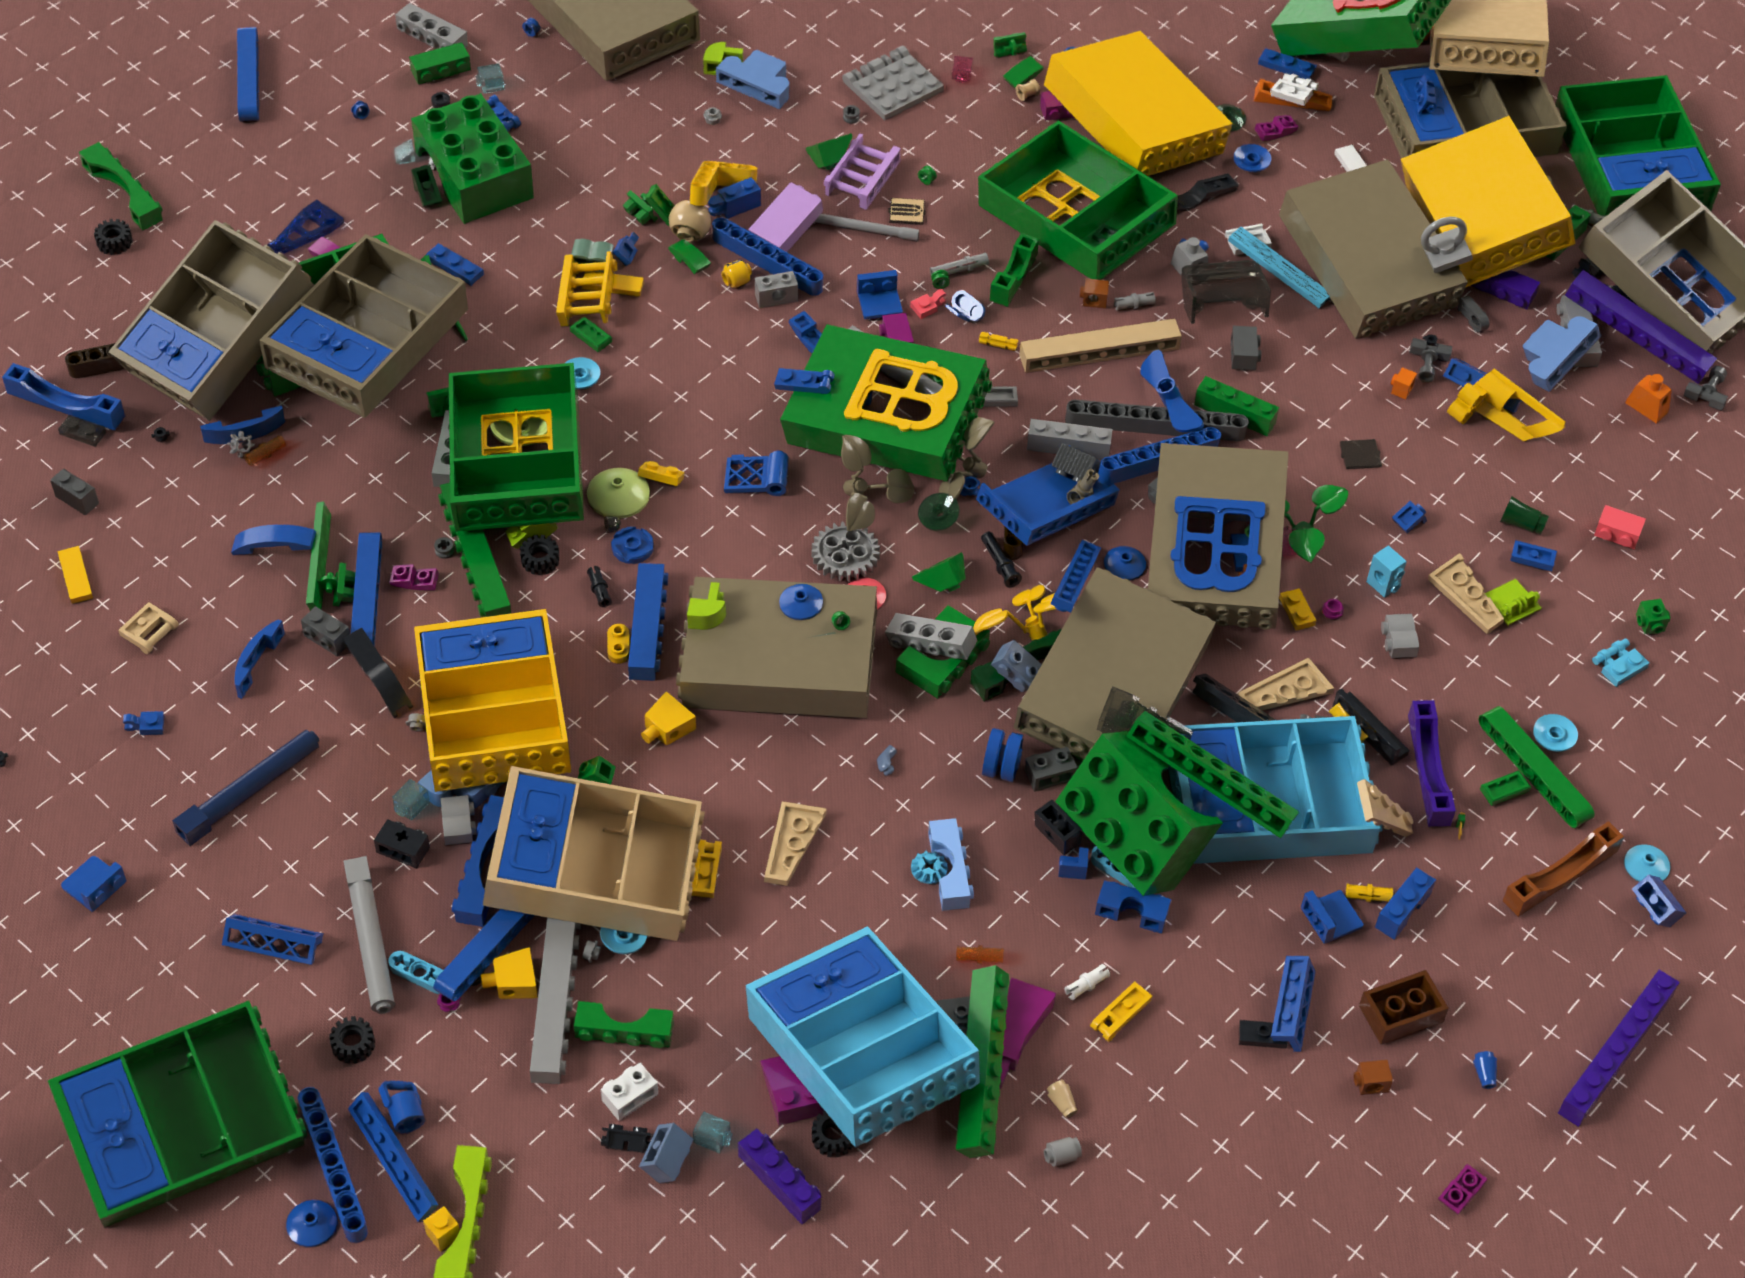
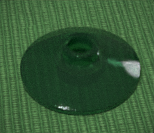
M1230 104L1216 106L1233 123L1230 132L1237 131L1245 125L1246 115L1239 107Z
M935 493L926 497L918 509V517L921 524L933 531H941L951 527L957 521L960 513L957 500L947 493Z

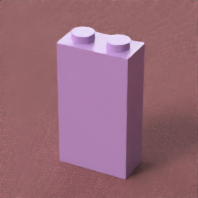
M790 182L748 230L788 252L823 212L822 200L816 194L807 192L802 186H797Z

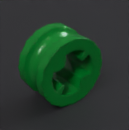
M926 165L919 170L918 178L925 185H929L937 178V174L931 166Z
M937 270L932 273L931 280L936 289L946 288L950 284L947 271Z

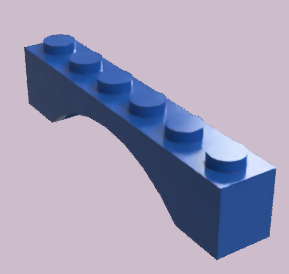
M13 363L2 376L7 394L114 431L125 417L120 399L105 394L84 396L68 392L49 383L32 369Z
M491 795L488 804H484L482 812L484 818L477 825V839L471 844V858L466 861L464 867L465 877L464 880H460L458 885L459 896L452 903V912L455 913V919L458 923L484 926L489 907L483 906L485 890L482 886L481 875L487 856L494 847L504 797Z

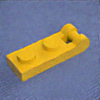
M700 839L691 896L714 898L722 842L715 841V843H710Z
M1134 981L1092 1021L1090 1027L1095 1031L1099 1030L1103 1034L1104 1039L1108 1042L1111 1041L1132 1018L1152 1001V995ZM1107 1020L1113 1023L1110 1027L1105 1024Z

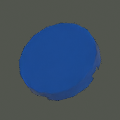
M632 526L622 528L613 536L611 549L613 555L619 561L627 564H636L645 561L653 553V538L643 528L641 530Z

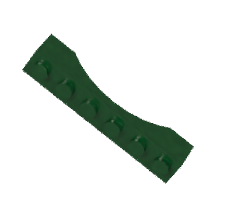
M1062 629L1052 631L1040 639H1035L1023 646V648L1037 661L1045 659ZM992 661L971 670L970 684L984 702L1002 694L1009 682L991 665Z

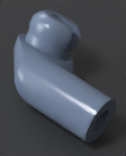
M889 745L877 758L878 769L885 776H889L894 772L891 759L895 756L897 750L892 745Z

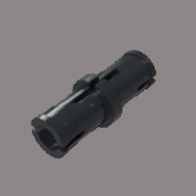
M594 566V574L592 567L587 570V574L591 581V590L596 595L598 605L605 607L603 602L605 600L606 605L609 606L612 600L607 591L608 584L606 580H603L601 569L598 566Z

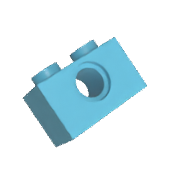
M1389 545L1373 555L1366 582L1384 598L1390 593H1396L1401 587V579L1405 573L1404 569L1407 561Z

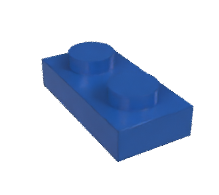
M1515 540L1510 561L1552 572L1557 551Z

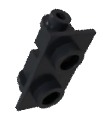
M609 1124V1128L602 1127V1130L607 1132V1136H602L601 1146H605L606 1149L623 1150L624 1141H629L627 1151L645 1153L650 1144V1141H647V1137H653V1134L647 1133V1128L633 1127V1131L623 1130L624 1126Z

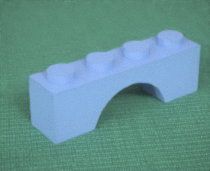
M956 818L929 821L928 836L931 853L936 851L937 854L944 856L952 865L950 873L939 879V897L942 911L969 908L970 899L974 898L973 886L968 885L970 869L969 865L964 863L967 856L966 848L961 846L960 842L963 840L962 827L957 826Z

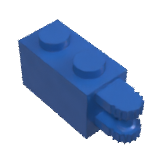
M752 177L718 190V195L709 199L708 204L710 207L708 211L711 216L715 217L724 214L728 219L761 206V189Z

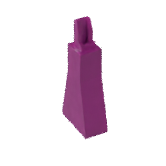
M1012 977L1007 998L1008 1007L1006 1009L1000 1089L1005 1082L1009 1070L1015 1071L1024 1047L1053 1009L1056 993Z

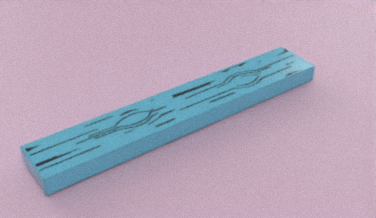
M1239 227L1229 236L1228 241L1316 307L1320 308L1330 299L1323 286L1243 227Z

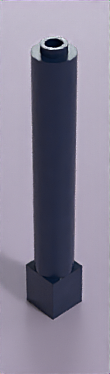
M308 730L302 731L199 807L194 804L172 820L176 833L189 846L196 843L212 831L211 826L319 748L318 742L320 740L316 733L313 731L309 732Z

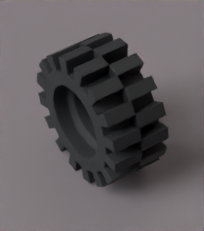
M109 219L110 222L104 220L103 225L99 223L98 228L95 227L94 237L99 250L103 251L104 254L110 252V255H114V252H117V255L121 254V250L123 252L127 251L126 247L130 248L133 242L129 225L123 220L120 222V219H116V221ZM118 235L115 238H108L110 236Z
M534 535L533 540L529 537L527 542L524 541L522 543L523 546L520 547L521 562L527 572L531 570V574L535 575L538 572V575H542V572L545 571L546 574H549V569L554 571L555 566H558L559 548L556 541H552L551 537L548 536L545 539V535H541V538H538V535ZM537 552H545L548 554L543 558H535L532 556Z
M351 1016V1021H348L347 1017L343 1018L344 1023L336 1022L337 1028L333 1026L331 1029L332 1033L329 1035L334 1056H337L340 1061L344 1058L347 1064H349L350 1060H353V1064L358 1063V1058L361 1061L366 1060L365 1054L369 1057L372 1054L371 1050L375 1048L373 1029L370 1027L369 1022L366 1021L364 1023V1019L361 1017L356 1021V1016ZM351 1034H358L362 1037L361 1041L354 1046H346L343 1043L344 1038Z
M823 1111V1116L818 1114L817 1120L814 1119L812 1127V1143H814V1148L816 1150L820 1148V1154L822 1155L827 1152V1157H832V1153H835L836 1157H840V1152L844 1155L847 1154L848 1149L851 1150L853 1148V1144L844 1133L840 1139H828L824 1134L825 1130L829 1127L838 1126L826 1111Z

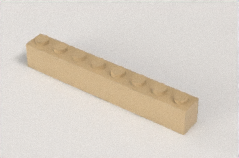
M1169 319L1023 341L1020 344L1019 356L1025 373L1146 355L1151 354L1155 350H1160L1161 352L1179 350L1182 336L1176 320Z

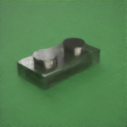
M68 415L58 428L60 435L94 447L98 445L107 433L105 427Z

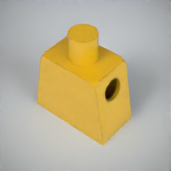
M665 692L645 714L646 730L641 733V736L648 744L658 738L665 745H669L696 729V716L672 695Z
M530 947L495 958L493 960L495 972L481 974L483 988L497 986L500 999L538 998Z

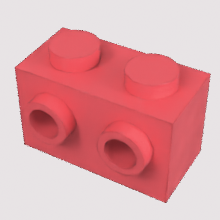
M1605 505L1594 536L1635 549L1646 519Z

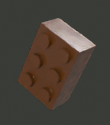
M1427 970L1364 991L1359 1003L1363 1015L1381 1045L1443 1023L1449 1009Z

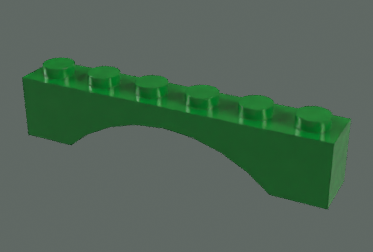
M98 142L79 151L82 166L92 177L109 180L127 192L130 196L129 208L132 220L142 231L163 221L161 214L163 209L158 201L155 202L149 191H145L140 182L132 178L129 170L122 167L118 158H114L107 147L104 148Z

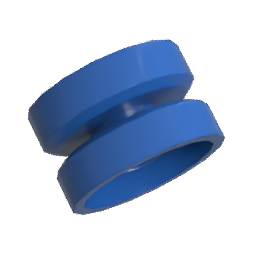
M992 728L985 752L982 776L994 778L998 773L999 766H1001L1000 777L1002 781L1013 783L1021 762L1024 735L1012 732L1008 737L1007 744L1004 745V730Z

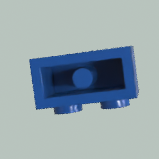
M1648 874L1632 888L1638 902L1651 914V919L1658 926L1662 925L1670 928L1687 914L1660 877Z

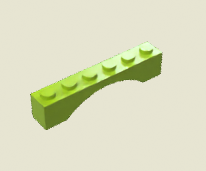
M457 1145L453 1170L455 1179L462 1188L466 1199L465 1217L455 1241L437 1259L434 1278H473L470 1266L475 1264L477 1251L474 1249V1242L479 1241L480 1225H477L478 1218H482L484 1214V1202H481L482 1195L487 1194L488 1180H485L486 1172H490L492 1166V1157H488L487 1147Z

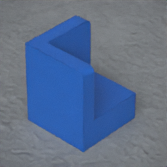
M1080 847L1078 857L1060 856L1058 877L1086 880L1089 848Z

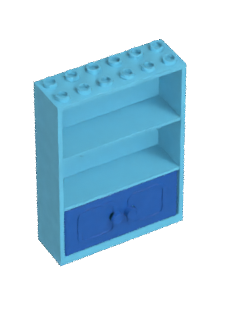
M1355 716L1169 726L1299 811L1289 829L1282 838H1279L1167 764L1172 795L1193 811L1210 817H1218L1223 822L1194 864L1373 853L1375 845L1379 842V832H1382L1383 824L1377 826L1374 825L1373 821H1365L1357 782L1366 779L1370 784H1374L1372 780H1369L1370 767L1368 761L1365 762V745L1360 741L1361 727L1357 725Z
M868 926L746 985L749 1019L854 1147L869 1142L874 1137L892 1130L905 1121H910L915 1116L933 1109L936 1105L950 1100L957 1094L971 1089L980 1083L979 1050Z

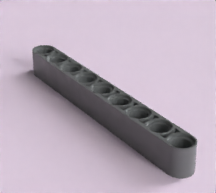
M1071 400L1067 403L1065 422L1069 424L1108 428L1115 431L1171 436L1187 434L1178 432L1173 428L1166 407L1086 400ZM1193 410L1204 423L1202 429L1213 427L1221 432L1220 440L1241 441L1245 438L1248 427L1246 416L1234 413Z

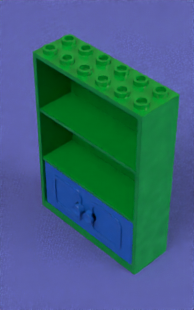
M1667 75L1560 86L1555 105L1560 111L1562 120L1566 123V131L1563 134V138L1597 214L1606 217L1666 170L1706 208L1712 211L1721 184Z
M249 1000L47 1080L104 1228L305 1145L306 1127L302 1118H296V1114H298L296 1102L293 1095L288 1096L286 1093L289 1092L284 1073H278L280 1069L279 1060L275 1050L269 1051L271 1047L269 1035L266 1028H260L262 1022L257 1006L252 1007Z

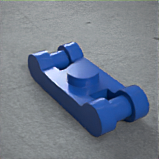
M496 95L489 97L487 103L490 107H494L492 110L508 132L513 127L521 126L520 119L514 116L500 102Z

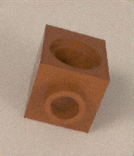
M1086 278L1085 286L1080 288L1079 298H1083L1082 306L1106 309L1109 281Z
M1388 1060L1359 1062L1357 1071L1353 1074L1354 1084L1359 1086L1361 1095L1388 1093L1393 1082Z

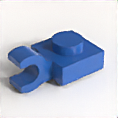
M634 232L631 233L630 237L627 235L621 238L612 252L626 266L632 262L638 251L634 245L639 236Z
M164 711L141 712L140 717L133 714H124L123 724H125V730H139L140 735H163Z

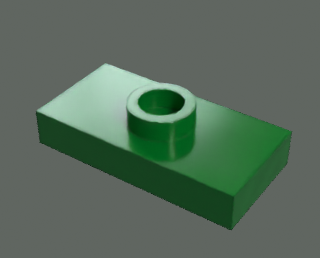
M657 184L652 185L645 200L669 226V214L675 205Z
M585 316L570 326V332L596 352L601 351L612 343V337Z
M1519 770L1482 784L1480 787L1481 792L1491 806L1530 792L1531 786Z

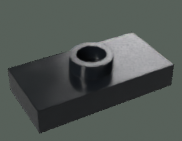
M1240 1020L1239 1045L1286 1049L1288 1041H1273L1271 1037L1273 1022Z

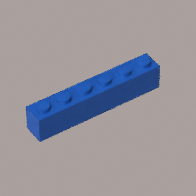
M638 563L628 663L629 680L655 681L656 672H660L661 659H657V657L662 655V642L659 641V637L664 635V624H661V620H665V607H662V603L667 602V590H664V586H668L669 574L665 573L664 564Z

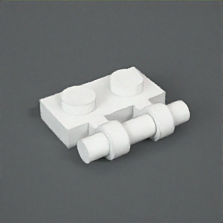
M1284 74L1283 79H1279L1271 89V96L1304 106L1313 95V90H1318L1319 84L1313 82L1312 79L1307 78L1305 80L1299 78L1296 74Z

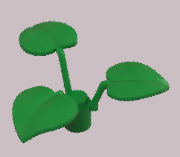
M1323 485L1315 489L1312 494V502L1317 506L1314 508L1310 523L1301 521L1295 525L1291 516L1287 513L1290 509V504L1285 500L1284 517L1288 519L1293 530L1289 535V545L1298 556L1309 563L1314 560L1325 543L1324 534L1314 528L1317 512L1319 509L1324 514H1333L1339 511L1348 499V490L1335 485Z

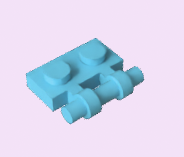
M1626 638L1621 641H1615L1611 644L1610 648L1600 650L1592 658L1595 665L1600 663L1604 665L1601 673L1615 687L1647 669L1649 666V662L1635 648L1629 652L1625 649L1630 645ZM1616 654L1619 658L1613 660L1611 657Z

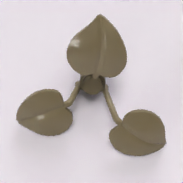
M982 417L975 418L969 423L964 432V439L966 440L964 446L973 457L965 459L961 456L958 458L963 461V468L966 472L955 471L953 475L950 474L948 481H942L939 487L940 500L949 509H953L954 502L963 489L965 476L972 477L973 475L980 479L987 472V464L982 462V459L976 455L973 449L980 444L995 422Z
M843 435L842 462L849 471H858L855 475L851 476L852 479L845 481L843 485L846 495L851 496L846 508L847 531H853L869 527L875 519L873 504L867 501V496L862 495L866 489L887 488L886 495L888 500L900 504L912 498L914 485L910 476L902 469L891 470L887 475V484L867 485V482L862 478H858V476L864 471L863 466L871 463L870 448L866 442L856 436Z

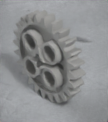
M841 522L839 527L833 523L832 529L825 526V532L819 531V537H814L811 557L813 558V564H817V570L823 569L824 576L830 573L831 579L839 576V581H841L843 577H846L847 581L850 582L853 576L856 580H859L860 574L866 577L867 571L873 572V566L877 567V561L880 559V545H878V539H874V533L868 534V528L847 531V526H845L844 522Z

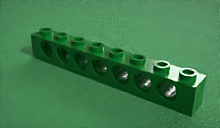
M1146 711L1136 719L1126 736L1279 838H1282L1299 813V811Z

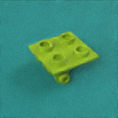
M1517 579L1485 593L1488 598H1491L1507 625L1542 609L1537 603L1538 599H1540L1539 593L1536 591L1528 593Z

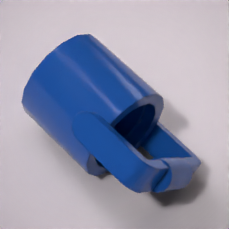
M384 1081L378 1088L384 1106L388 1109L396 1132L409 1133L417 1130L425 1123L421 1100L414 1083ZM388 1090H398L402 1092H399L390 1097Z

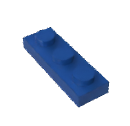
M1267 48L1264 49L1258 61V65L1289 75L1296 74L1299 78L1305 80L1312 78L1317 67L1315 64Z
M439 243L426 254L429 255L432 264L455 277L461 278L470 286L484 275L482 268Z

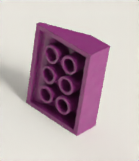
M780 1056L760 1060L778 1126L817 1117L818 1114L823 1115L825 1110Z

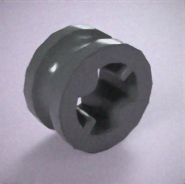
M854 105L846 106L843 109V120L849 124L858 122L860 119V109Z
M442 537L435 541L436 556L447 559L453 555L454 547L450 538Z

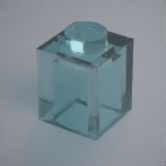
M499 63L477 67L478 75H475L477 87L481 86L483 93L505 90L504 76Z
M409 779L392 796L395 812L401 817H407L411 821L430 803L428 790L412 779Z
M703 1111L693 1130V1143L720 1154L723 1147H727L732 1138L730 1122Z

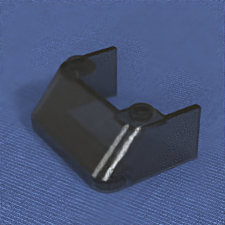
M1242 260L1194 264L1182 267L1181 281L1184 309L1191 324H1195V316L1204 309V303L1241 300L1242 304L1249 309L1260 307L1264 317H1269L1271 289L1256 261Z

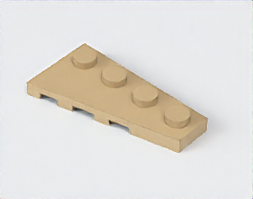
M1459 553L1429 574L1428 580L1486 634H1489L1503 624L1504 618L1491 598L1486 596L1483 586L1476 581L1469 566H1466L1463 561L1464 558Z
M1307 658L1238 692V695L1260 710H1266L1332 694L1334 687L1314 663Z
M1366 779L1357 782L1365 821H1373L1374 825L1377 826L1383 824L1384 829H1392L1394 833L1404 837L1414 834L1412 829L1413 819L1409 812H1405L1398 803H1394L1386 794L1380 792L1375 785L1370 784Z
M782 801L764 882L788 885L827 813L826 808Z

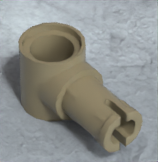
M1087 470L1083 479L1078 481L1077 485L1067 493V500L1070 505L1093 495L1092 486L1099 478L1098 473H1095L1093 476L1095 470Z

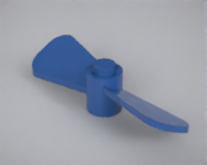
M1160 350L1153 351L1143 362L1140 372L1142 377L1156 389L1164 406L1167 407L1173 428L1183 433L1202 429L1204 426L1202 419L1183 400L1178 386L1169 375L1162 352Z

